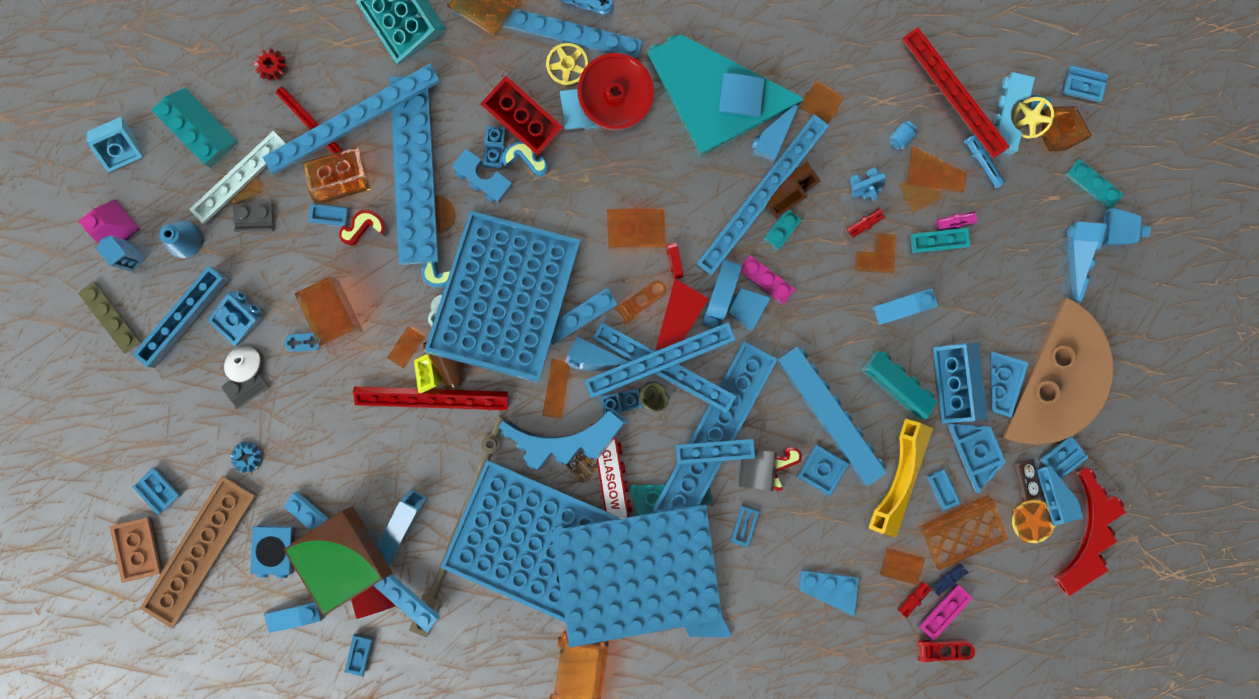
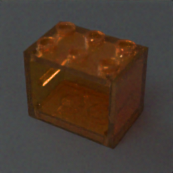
M329 276L294 293L319 347L331 348L364 332L339 280Z

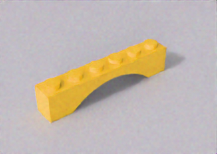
M905 419L899 436L900 457L896 476L886 497L874 510L869 529L897 538L933 428Z

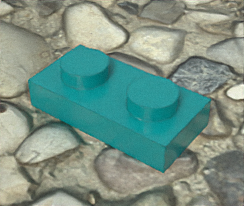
M786 211L764 237V240L779 250L802 219L792 211Z

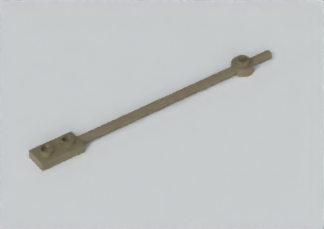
M497 416L491 435L485 436L481 441V448L484 453L443 560L486 460H489L491 454L496 453L501 447V442L498 438L501 429L498 426L505 420L502 417ZM488 441L494 443L493 448L487 446ZM440 567L430 594H423L421 600L436 613L442 601L436 597L447 571ZM412 621L409 631L428 637L429 632L427 633Z

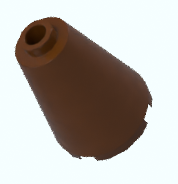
M427 341L423 343V349H424V350H425ZM426 353L445 386L454 388L461 385L460 382L464 380L462 362Z

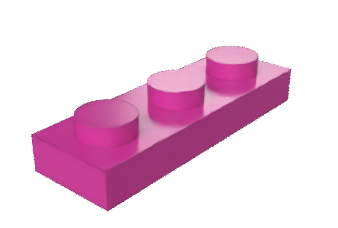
M751 255L742 264L740 273L783 305L795 291L794 287Z
M956 584L918 627L931 639L935 640L973 597L960 585Z

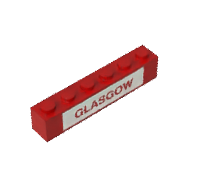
M615 437L596 461L604 510L620 518L629 517V511H632L631 500L626 499V492H629L628 482L623 481L622 473H626L625 463L620 462L619 454H623L622 445L617 443V437Z

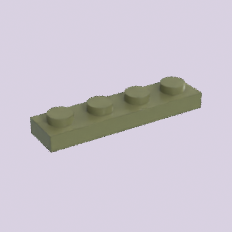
M92 282L78 293L124 354H127L142 343L96 282Z

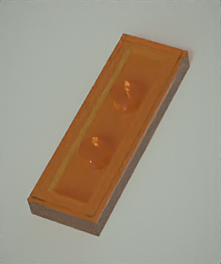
M555 359L551 361L542 416L562 419L570 366L565 361Z

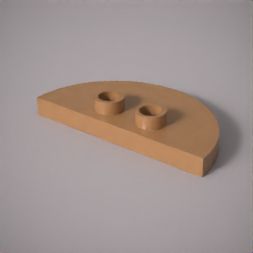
M1068 298L1062 299L1016 402L1012 418H1009L1001 438L1022 444L1055 443L1083 430L1103 408L1113 380L1111 348L1099 323L1086 309Z

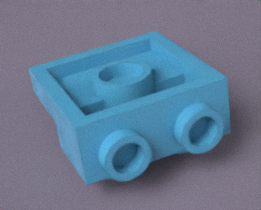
M236 290L225 296L207 320L234 347L239 345L247 333L252 331L263 318L260 314V309L256 305H250L246 301V295Z

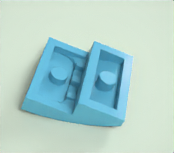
M577 89L560 91L565 130L599 127L592 123L583 113L579 105Z

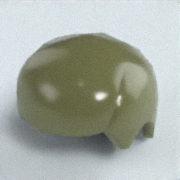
M654 381L647 382L640 389L639 394L641 405L652 412L664 410L670 400L665 387Z

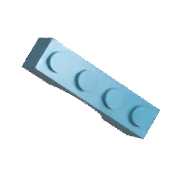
M1012 72L1003 80L1002 88H1004V93L999 98L998 106L1000 110L999 114H996L993 123L1010 146L1003 153L1013 155L1018 151L1022 132L1013 125L1011 110L1016 102L1026 100L1031 96L1035 77Z

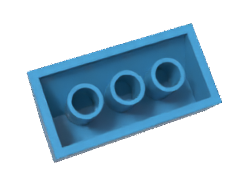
M979 343L934 347L933 353L942 423L988 419Z

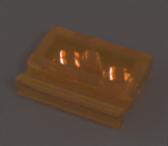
M886 548L880 575L918 585L925 558Z

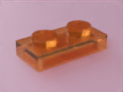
M407 326L387 358L400 367L405 368L425 336Z

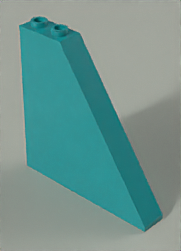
M682 34L666 39V43L662 45L656 44L650 47V51L647 52L650 63L700 156L779 116L794 105H800L803 101L801 96ZM724 73L764 78L760 117L719 112Z

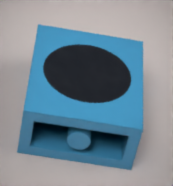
M257 525L252 527L250 574H257L256 577L260 578L268 577L269 574L276 575V578H288V575L294 573V567L283 549L295 542L296 526Z

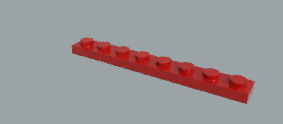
M919 27L902 38L904 44L991 158L995 159L1009 149L1008 143Z
M358 386L353 388L354 404L357 406L508 410V391L429 389L420 394L418 388Z

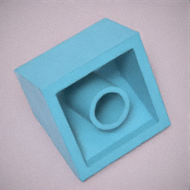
M122 116L87 131V144L107 172H111L143 157L132 130Z

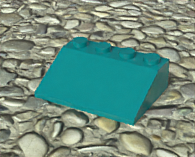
M428 0L356 1L396 64L401 63L433 42L446 30V27Z

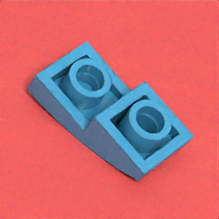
M486 126L483 167L502 169L505 127Z
M640 389L601 396L604 415L609 410L619 413L643 408L639 400Z

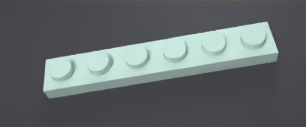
M274 131L271 132L189 210L201 223H207L267 166L263 156L286 143Z

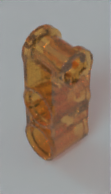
M653 281L630 299L622 302L614 310L620 313L624 319V324H627L642 311L661 299L666 294V286L662 281ZM656 284H660L663 287V292L659 295L652 292V288ZM641 295L646 296L648 299L647 304L644 306L637 304V298Z

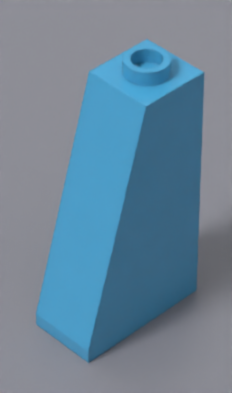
M412 489L400 500L377 545L388 565L395 559L428 499Z

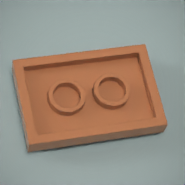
M150 517L110 526L122 583L162 573Z

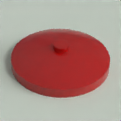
M609 53L595 58L585 67L578 82L577 96L583 113L592 123L608 130H624L635 126L647 115L654 98V85L648 70L637 59L622 53Z

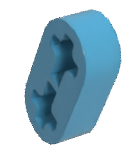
M313 333L292 334L286 337L284 344L289 351L293 352L316 351L322 347L323 340L318 334ZM312 337L318 340V344H315L314 347L311 344H306V341H311ZM295 338L296 341H302V344L295 345L294 348L290 345V342Z

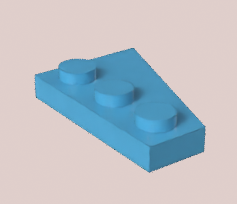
M991 351L992 412L1012 418L1029 363Z
M801 570L798 588L800 591L855 616L858 577Z

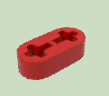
M677 243L666 244L672 278H683V268Z

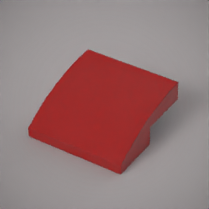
M374 586L351 599L356 619L395 607V604Z

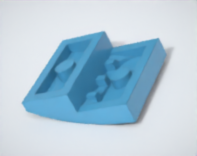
M724 73L719 112L760 117L764 78Z

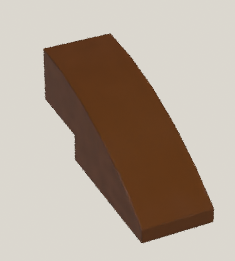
M808 161L796 169L778 187L766 204L775 218H778L808 196L805 192L821 182Z

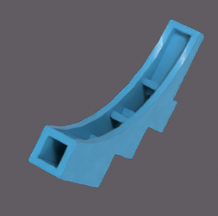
M609 410L597 423L588 429L566 437H546L533 434L521 429L510 420L502 421L498 427L502 430L501 433L508 439L512 438L516 442V446L520 450L527 451L522 457L526 460L527 466L533 470H539L544 467L553 454L555 455V460L561 464L571 463L581 449L584 450L583 453L590 459L600 458L628 421L616 411Z

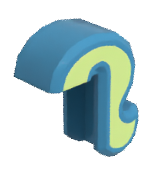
M517 141L505 149L502 156L505 168L521 157L537 177L545 176L548 173L549 165L546 158L540 156V159H537L536 154L523 142Z
M437 262L424 263L421 274L425 283L434 288H445L450 271L439 274Z

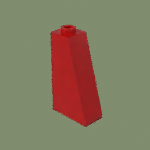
M675 279L656 345L657 350L683 341L708 301L707 297Z

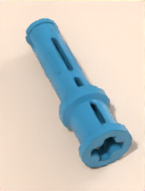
M975 135L963 141L972 151V157L978 159L995 188L1006 183Z

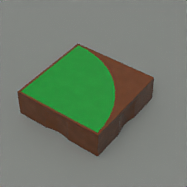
M353 506L339 512L283 549L323 617L393 574L382 553L372 542L365 525Z

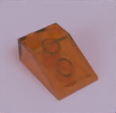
M607 209L609 250L666 247L664 209Z

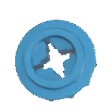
M251 442L239 443L230 454L231 463L236 470L241 472L254 471L262 460L260 449ZM243 451L246 454H253V456L248 458L247 463L245 460H239L243 456Z

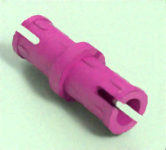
M975 211L965 214L955 213L950 217L936 219L939 231L954 227L958 229L964 225L977 223Z

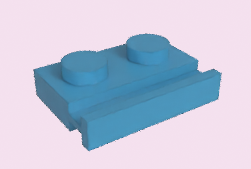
M1071 65L1068 69L1069 72L1063 94L1098 103L1102 102L1108 74Z
M1071 436L1062 440L1039 459L1045 467L1051 466L1062 479L1089 457Z
M152 468L132 487L157 515H161L164 510L181 496L156 468Z

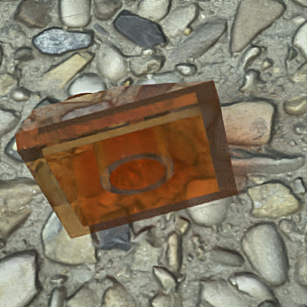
M1076 106L1053 107V123L1041 135L1049 151H1065L1092 136ZM1049 107L1044 108V116L1051 117ZM1042 122V131L1049 123Z

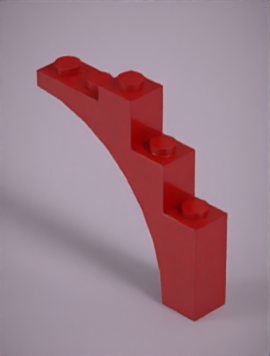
M1081 467L1075 472L1082 483L1087 501L1086 531L1082 544L1074 558L1062 571L1053 577L1062 592L1069 596L1108 572L1105 566L1107 565L1106 560L1102 555L1098 554L1117 542L1114 537L1116 535L1114 530L1107 525L1126 513L1121 499L1111 495L1106 497L1107 492L1095 480L1097 478L1095 473L1085 467Z

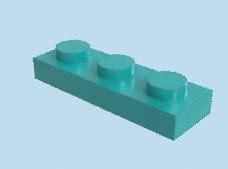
M1077 159L1065 174L1108 209L1114 208L1124 195L1080 159Z
M968 228L910 235L912 254L971 247Z

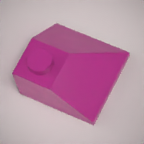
M112 200L92 209L78 221L98 243L101 239L110 235L128 240L140 230L117 200Z

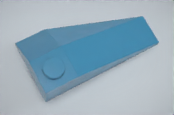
M1078 221L1070 225L1067 230L1072 301L1076 303L1083 300L1090 280L1087 274L1096 263L1094 254L1102 246L1106 224Z

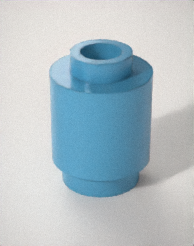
M910 121L902 123L890 136L891 145L898 150L900 148L905 149L915 138L918 131L917 127Z

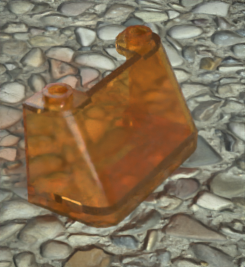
M563 631V636L558 637L557 648L561 649L554 694H550V699H601L609 640L569 648L567 632Z

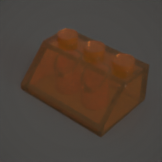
M358 147L303 162L308 193L315 205L371 190L368 174Z

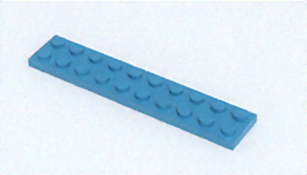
M407 76L389 77L390 86ZM429 89L391 109L400 265L439 262Z
M743 341L719 386L735 395L736 399L728 413L709 404L688 444L735 440L778 359ZM723 461L677 464L652 510L654 512H662L700 505Z

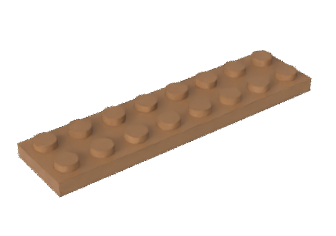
M221 476L140 609L170 628H175L256 495L227 477Z

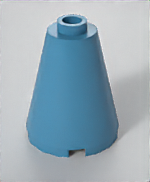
M179 220L167 224L159 232L160 239L167 251L178 258L192 257L197 254L202 246V232L198 226L187 220Z

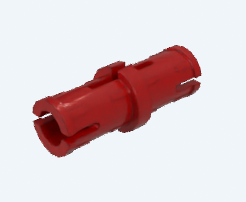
M878 208L868 216L861 217V220L846 228L850 232V236L855 238V236L866 229H872L871 226L886 218L882 214L883 211Z
M922 582L912 594L908 595L909 598L898 611L905 618H908L917 606L920 607L921 601L932 589Z

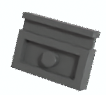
M272 203L233 204L235 233L274 231Z
M259 371L247 381L235 382L230 380L221 386L236 410L270 388Z

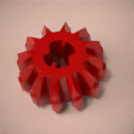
M272 48L269 49L268 53L262 50V56L256 55L259 61L254 62V65L257 67L255 72L260 74V78L263 80L267 78L269 82H272L274 77L278 81L279 74L285 75L282 69L288 68L284 64L286 58L281 56L282 53L280 51L274 52Z

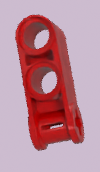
M917 640V645H919L917 661L970 660L975 655L974 646L967 640ZM965 645L969 646V651L966 654H961V648ZM949 646V652L945 655L941 654L942 647Z

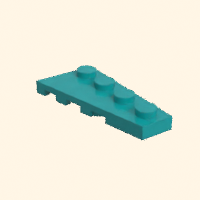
M666 484L629 485L637 516L656 513L652 509ZM708 488L700 505L713 502L710 488Z

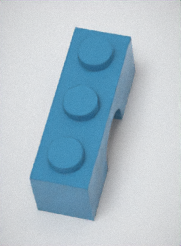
M465 149L452 166L455 170L454 174L461 180L464 178L471 182L469 185L477 192L482 190L486 193L484 197L490 202L494 203L496 201L500 204L513 187V184L497 171L490 179L484 180L479 178L478 169L483 162L468 149Z

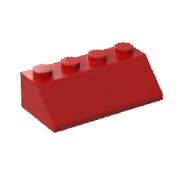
M506 75L480 103L483 108L537 156L551 146L564 131L561 124Z

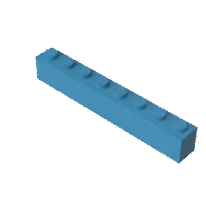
M793 348L780 357L777 362L864 485H871L887 473L884 469L886 465L880 458L877 459L873 454L875 450L869 442L865 443L862 438L864 434L858 426H853L851 423L853 419L847 411L843 412L840 407L842 403L836 395H831L828 383L824 379L821 380L817 375L819 371L813 363L810 365L807 361L808 355L804 349Z

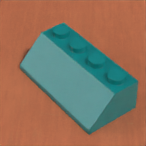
M186 88L165 96L151 109L189 150L209 168H212L238 143Z
M876 351L861 369L915 417L927 419L937 404V401L934 399L935 395L928 389L923 390L919 386L921 383L916 378L907 376L905 374L906 370L897 363L895 365L890 361L892 358L885 351Z

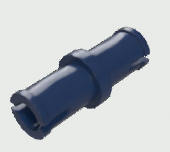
M961 563L948 574H943L944 577L930 586L933 591L941 586L935 592L938 597L949 587H954L958 580L969 573L966 569L959 573L964 568Z

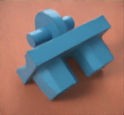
M872 168L866 172L868 179L862 181L860 175L850 178L851 195L854 199L863 195L864 199L870 197L872 201L877 200V194L882 192L881 187L885 186L884 179H886L884 172L880 174L876 168Z

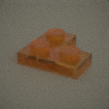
M877 233L875 252L856 251L855 271L894 273L896 235Z

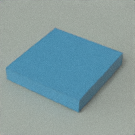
M815 444L796 477L831 496L849 463Z

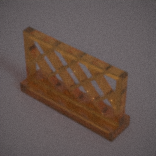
M987 495L918 526L938 571L1008 540L995 508L997 506L994 499ZM992 511L993 514L991 523L982 520L984 514ZM971 519L977 521L973 531L965 528L967 521ZM981 523L989 526L985 536L977 533ZM954 527L959 529L956 539L947 536L949 530ZM993 527L999 529L1001 536L996 539L989 537ZM963 531L971 533L968 544L959 541ZM936 535L942 537L938 547L932 545L929 538ZM975 536L984 538L982 544L978 547L972 545ZM946 539L954 541L951 551L942 549ZM958 543L966 546L964 553L960 555L954 553ZM941 551L949 554L947 561L943 563L938 561Z

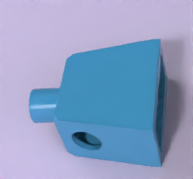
M1116 208L1105 210L1104 224L1107 226L1102 246L1133 245L1139 243L1140 237H1149L1151 228L1150 226L1141 225L1142 217L1140 215Z
M740 288L737 295L733 294L730 302L731 306L727 313L749 331H753L770 298Z

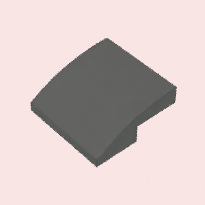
M754 449L755 459L741 460L739 486L773 491L777 452Z

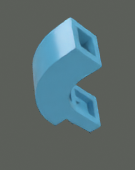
M723 260L701 325L710 328L722 325L742 265Z

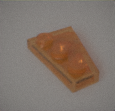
M914 146L911 147L906 185L957 193L964 192L967 173Z

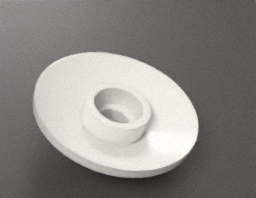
M251 346L235 348L228 354L224 363L227 377L235 382H244L251 379L260 368V355Z

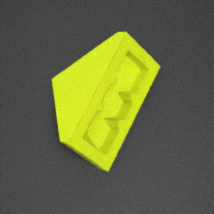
M427 354L414 360L418 392L420 394L436 387L442 381Z

